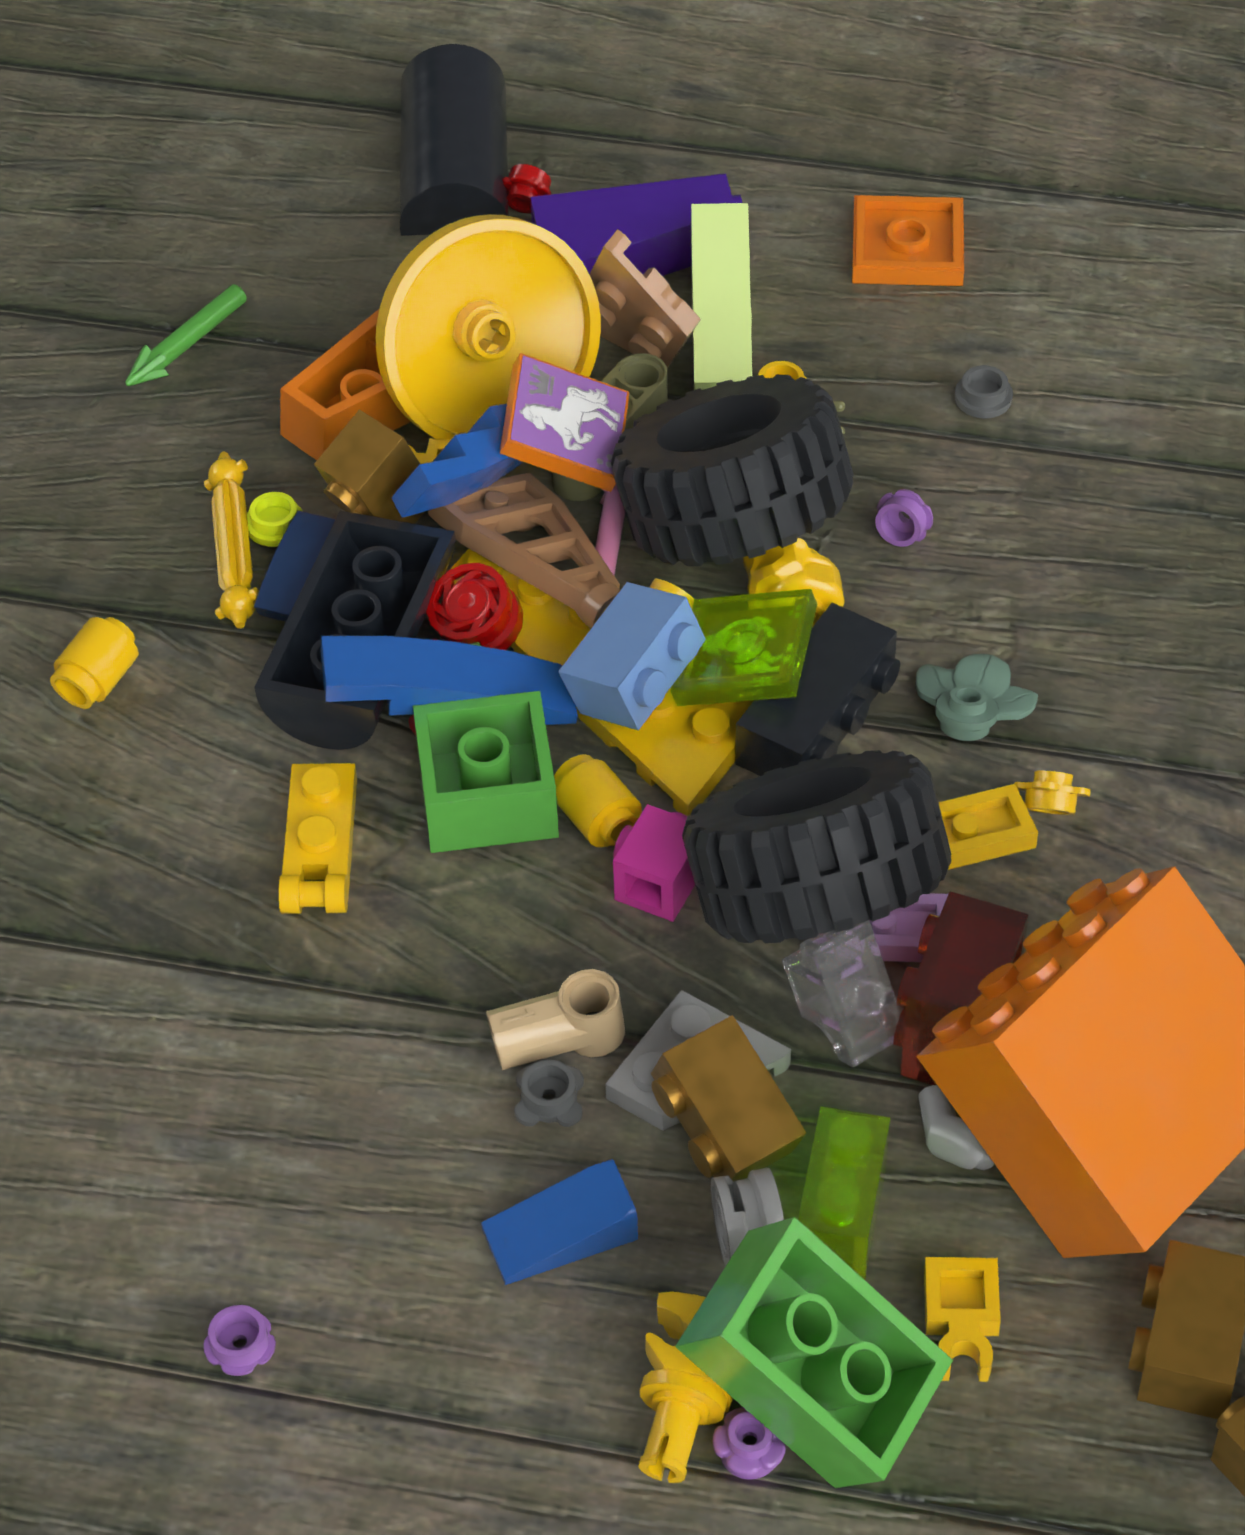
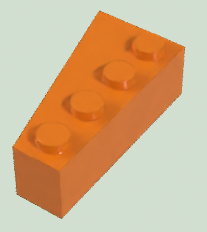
M379 309L280 388V435L315 460L319 459L359 409L393 431L411 422L397 408L388 394L378 367L376 325Z

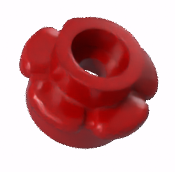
M518 164L510 169L508 177L502 178V182L508 192V205L518 212L531 213L530 197L551 195V179L546 172L538 167Z

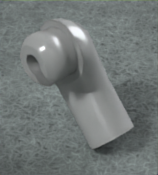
M937 1085L924 1088L919 1093L918 1099L925 1141L930 1153L939 1159L964 1169L976 1168L987 1170L995 1165L962 1118L956 1116V1110Z

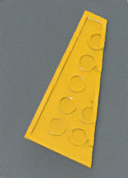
M468 549L451 569L468 563H481L491 566L503 576L509 588L516 594L524 612L523 626L516 641L511 645L514 652L564 665L591 629L582 622L574 609ZM461 578L454 580V584H456ZM693 660L688 663L665 694L663 701L654 709L639 731L580 714L577 709V717L609 747H618L636 764V773L651 787L657 784L673 799V808L687 816L691 815L692 810L698 804L704 802L735 763L736 723L756 699L681 704Z

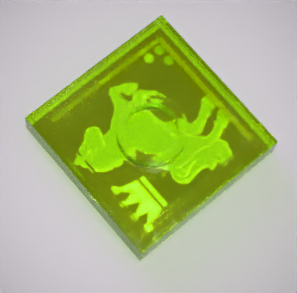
M802 589L695 599L692 611L706 640L700 647L697 655L688 663L671 687L670 692L677 706L796 697L818 604L812 590Z

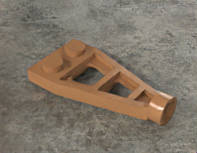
M531 473L499 479L492 485L456 502L428 511V515L445 530L455 531V539L460 544L574 609L582 622L590 629L621 590L619 589L620 583L565 503ZM541 525L545 528L549 537L517 544L502 534L513 531H529L533 527ZM573 559L579 567L560 571L550 564Z

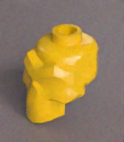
M797 537V542L781 548L777 546L766 550V554L750 559L748 556L743 557V564L748 575L747 590L750 606L754 612L814 607L809 627L810 631L832 602L844 607V593L838 568L829 558L809 548L807 543L801 538Z

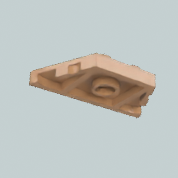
M617 229L604 245L590 272L599 301L601 315L600 336L633 354L647 353L655 355L663 360L668 368L680 353L701 319L671 289L669 283L655 268H648L643 275L623 253L632 242Z

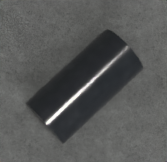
M445 44L421 52L409 62L401 80V236L431 235L450 223L473 216L489 214L509 216L508 192L502 182V178L508 177L506 85L501 68L489 55L471 46Z
M339 511L254 687L260 707L276 726L302 742L326 749H351L364 744L371 738L387 704V700L325 702L321 636H394L416 638L427 615L426 610L435 583L445 574L455 552V531Z

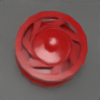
M481 563L462 564L447 571L436 581L426 610L431 626L442 637L443 641L465 644L479 642L483 647L507 650L516 641L523 626L524 612L518 597L509 588L503 576L493 567ZM461 578L456 584H454V580ZM443 593V601L440 605L438 601Z

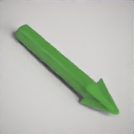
M230 285L152 350L147 345H144L125 382L126 385L133 386L168 376L169 374L165 368L246 302L247 298L244 291L238 285Z

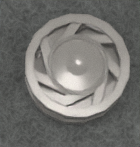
M770 1168L752 1170L749 1172L748 1179L734 1182L729 1176H718L711 1179L714 1222L722 1259L726 1267L748 1230L784 1220L777 1185Z

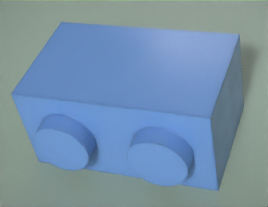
M626 582L558 672L580 714L639 731L654 709L663 701L665 694L688 663L697 655L706 639L686 597Z

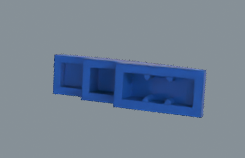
M507 403L490 406L467 433L455 435L432 462L418 465L391 497L402 518L456 502L492 485L524 463L523 461L500 454Z
M321 636L325 702L387 700L389 715H414L413 706L540 691L546 725L577 723L576 705L558 672L563 666L561 664L517 652L453 641L394 636Z

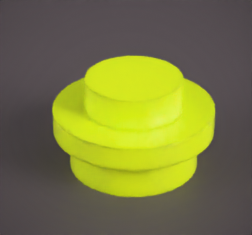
M282 492L264 493L253 500L247 512L249 537L257 544L267 547H278L297 512H303V510L288 494Z

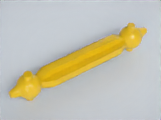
M224 451L220 453L218 460L210 466L208 479L204 481L206 489L208 491L213 490L211 505L218 584L224 591L220 598V607L215 609V614L220 620L225 617L232 620L236 628L242 629L247 619L255 611L254 604L259 593L256 587L250 589L253 578L245 492L240 487L244 477L243 472L248 470V465L243 459L238 462L231 459L229 454Z

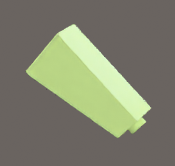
M748 203L691 204L692 310L701 319L693 331L694 390L699 388L704 390L716 386V383L727 380H733V382L742 381L752 376Z

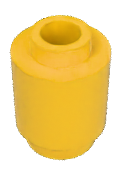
M92 617L88 619L54 662L55 672L50 677V683L54 690L68 703L81 709H89L95 701H104L139 655L138 648L134 643L135 636L133 632L123 622L112 617L105 619Z
M586 754L577 755L563 763L554 775L557 805L590 844L595 847L615 846L622 829L626 825L634 827L642 813L640 801L602 760L593 759L590 755Z

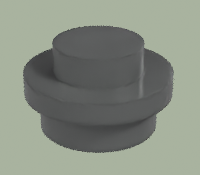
M981 365L970 368L964 373L955 388V402L959 409L976 418L985 419L1000 416L1012 404L1013 389L1005 373L996 367Z

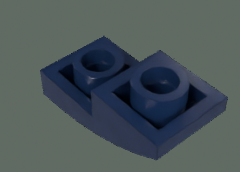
M302 511L297 512L280 541L254 604L258 615L287 621L335 519Z

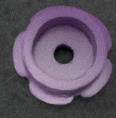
M900 489L895 494L886 493L878 502V513L875 519L876 528L881 537L892 545L904 547L913 544L915 541L920 542L926 537V530H929L933 525V514L930 507L924 503L917 493L911 490ZM901 512L908 514L910 519L906 518Z
M233 1305L221 1310L211 1320L208 1336L204 1340V1353L207 1360L212 1365H220L222 1371L228 1375L243 1376L250 1374L257 1364H266L275 1351L276 1340L273 1335H270L271 1323L265 1316L250 1306ZM245 1339L247 1341L246 1345L241 1348L233 1345L237 1340Z
M744 1407L736 1408L726 1414L724 1425L718 1426L713 1434L712 1443L715 1454L721 1458L724 1467L731 1474L742 1479L750 1480L764 1477L782 1461L785 1455V1444ZM752 1435L757 1439V1442L754 1445H746L743 1442V1438Z

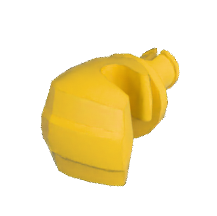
M674 1291L658 1293V1324L663 1325L670 1338L679 1340L706 1297ZM649 1332L645 1335V1350L649 1362L655 1371H650L644 1375L640 1387V1398L656 1413L644 1454L640 1457L638 1467L644 1474L659 1481L663 1479L665 1467L669 1468L668 1482L680 1483L686 1477V1467L698 1425L716 1424L721 1421L725 1412L729 1411L733 1398L675 1346L665 1343L662 1338Z

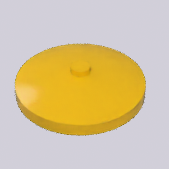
M489 214L461 219L440 228L421 241L402 261L392 276L380 305L376 325V355L381 377L388 394L397 408L416 427L437 440L452 439L455 435L467 433L490 406L507 403L512 367L520 353L590 377L596 362L601 334V315L595 286L589 272L574 250L552 232L529 221L506 215Z

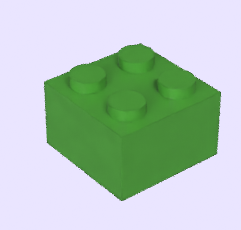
M540 691L413 706L431 853L559 838L556 785Z

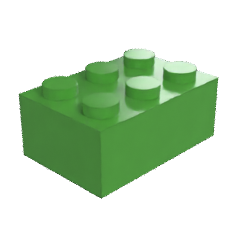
M796 1217L748 1230L675 1346L834 1488L885 1480L953 1362L943 1350Z

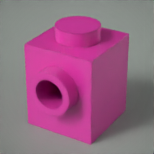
M647 804L634 827L626 825L622 829L613 854L614 900L674 922L695 886L682 839L687 815L678 812H668Z

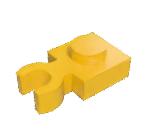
M925 1257L926 1335H944L938 1347L951 1359L959 1355L973 1358L978 1365V1381L987 1382L992 1369L993 1349L985 1336H999L1001 1323L998 1258ZM951 1365L942 1381H949Z

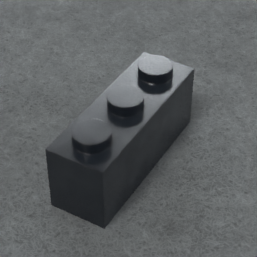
M832 602L808 632L794 695L756 698L737 721L735 764L759 776H763L765 772L780 767L784 769L799 765V762L815 758L821 760L836 755L838 745L848 733L854 735L860 730L867 717L870 703L879 692L886 694L896 681L900 670V660L895 658L897 631Z

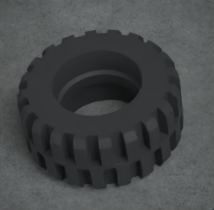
M763 375L749 376L746 380L736 382L727 380L716 383V386L701 390L699 388L687 392L685 397L678 400H669L657 406L655 412L644 414L635 420L633 428L625 429L615 445L611 459L612 472L633 540L637 542L638 547L651 557H657L662 562L672 565L679 561L686 566H701L706 562H714L716 565L733 563V559L745 556H748L749 559L766 554V550L780 546L783 548L797 542V537L805 533L812 534L823 527L826 518H834L840 512L843 503L847 502L854 483L852 466L832 397L811 380L803 377L794 380L790 375H776L773 378H765Z
M880 750L865 751L862 754H851L849 752L836 754L831 758L821 760L815 758L799 762V765L784 769L780 767L765 772L763 776L754 779L743 780L734 784L733 788L727 791H719L708 797L707 803L698 804L692 810L691 815L687 817L682 833V839L705 922L720 936L728 940L735 938L738 942L752 943L756 940H762L765 944L781 943L784 939L798 938V940L815 938L821 933L834 930L837 933L854 928V925L868 920L873 922L884 918L897 908H906L918 902L920 895L933 892L938 887L939 882L945 879L951 863V850L931 772L928 770V767L912 754L906 755L904 752L893 750L888 753H882Z

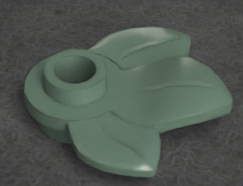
M990 654L966 656L958 662L955 669L925 664L916 673L915 689L917 695L926 702L936 706L935 714L940 721L941 730L949 737L958 740H979L988 735L990 727L996 721L1025 718L1033 712L1038 700V694L1021 687L1010 686L1011 671L1009 665L997 656Z

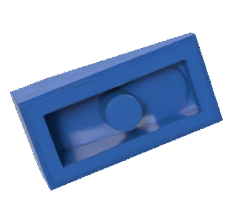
M613 1159L590 1166L481 1222L482 1231L505 1285L638 1240L636 1208Z

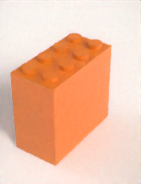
M1175 866L1146 874L1141 868H1137L1126 873L1115 882L1104 884L1101 879H1095L1083 885L1068 898L1066 903L1070 910L1060 920L1050 921L1032 932L1023 942L1026 952L1015 963L1004 964L988 974L978 985V989L982 994L970 1006L959 1007L943 1017L932 1029L936 1038L916 1056L1063 1258L1146 1252L1245 1148V965Z

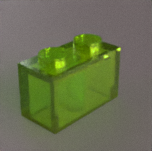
M820 1106L798 1220L866 1281L887 1165L890 1117Z

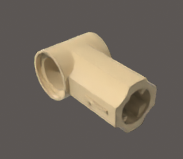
M595 969L581 970L570 975L557 992L486 1011L494 1047L502 1070L573 1050L580 1055L591 1058L605 1056L615 1051L625 1036L619 987L612 976L604 971ZM589 1012H599L594 1015H585Z

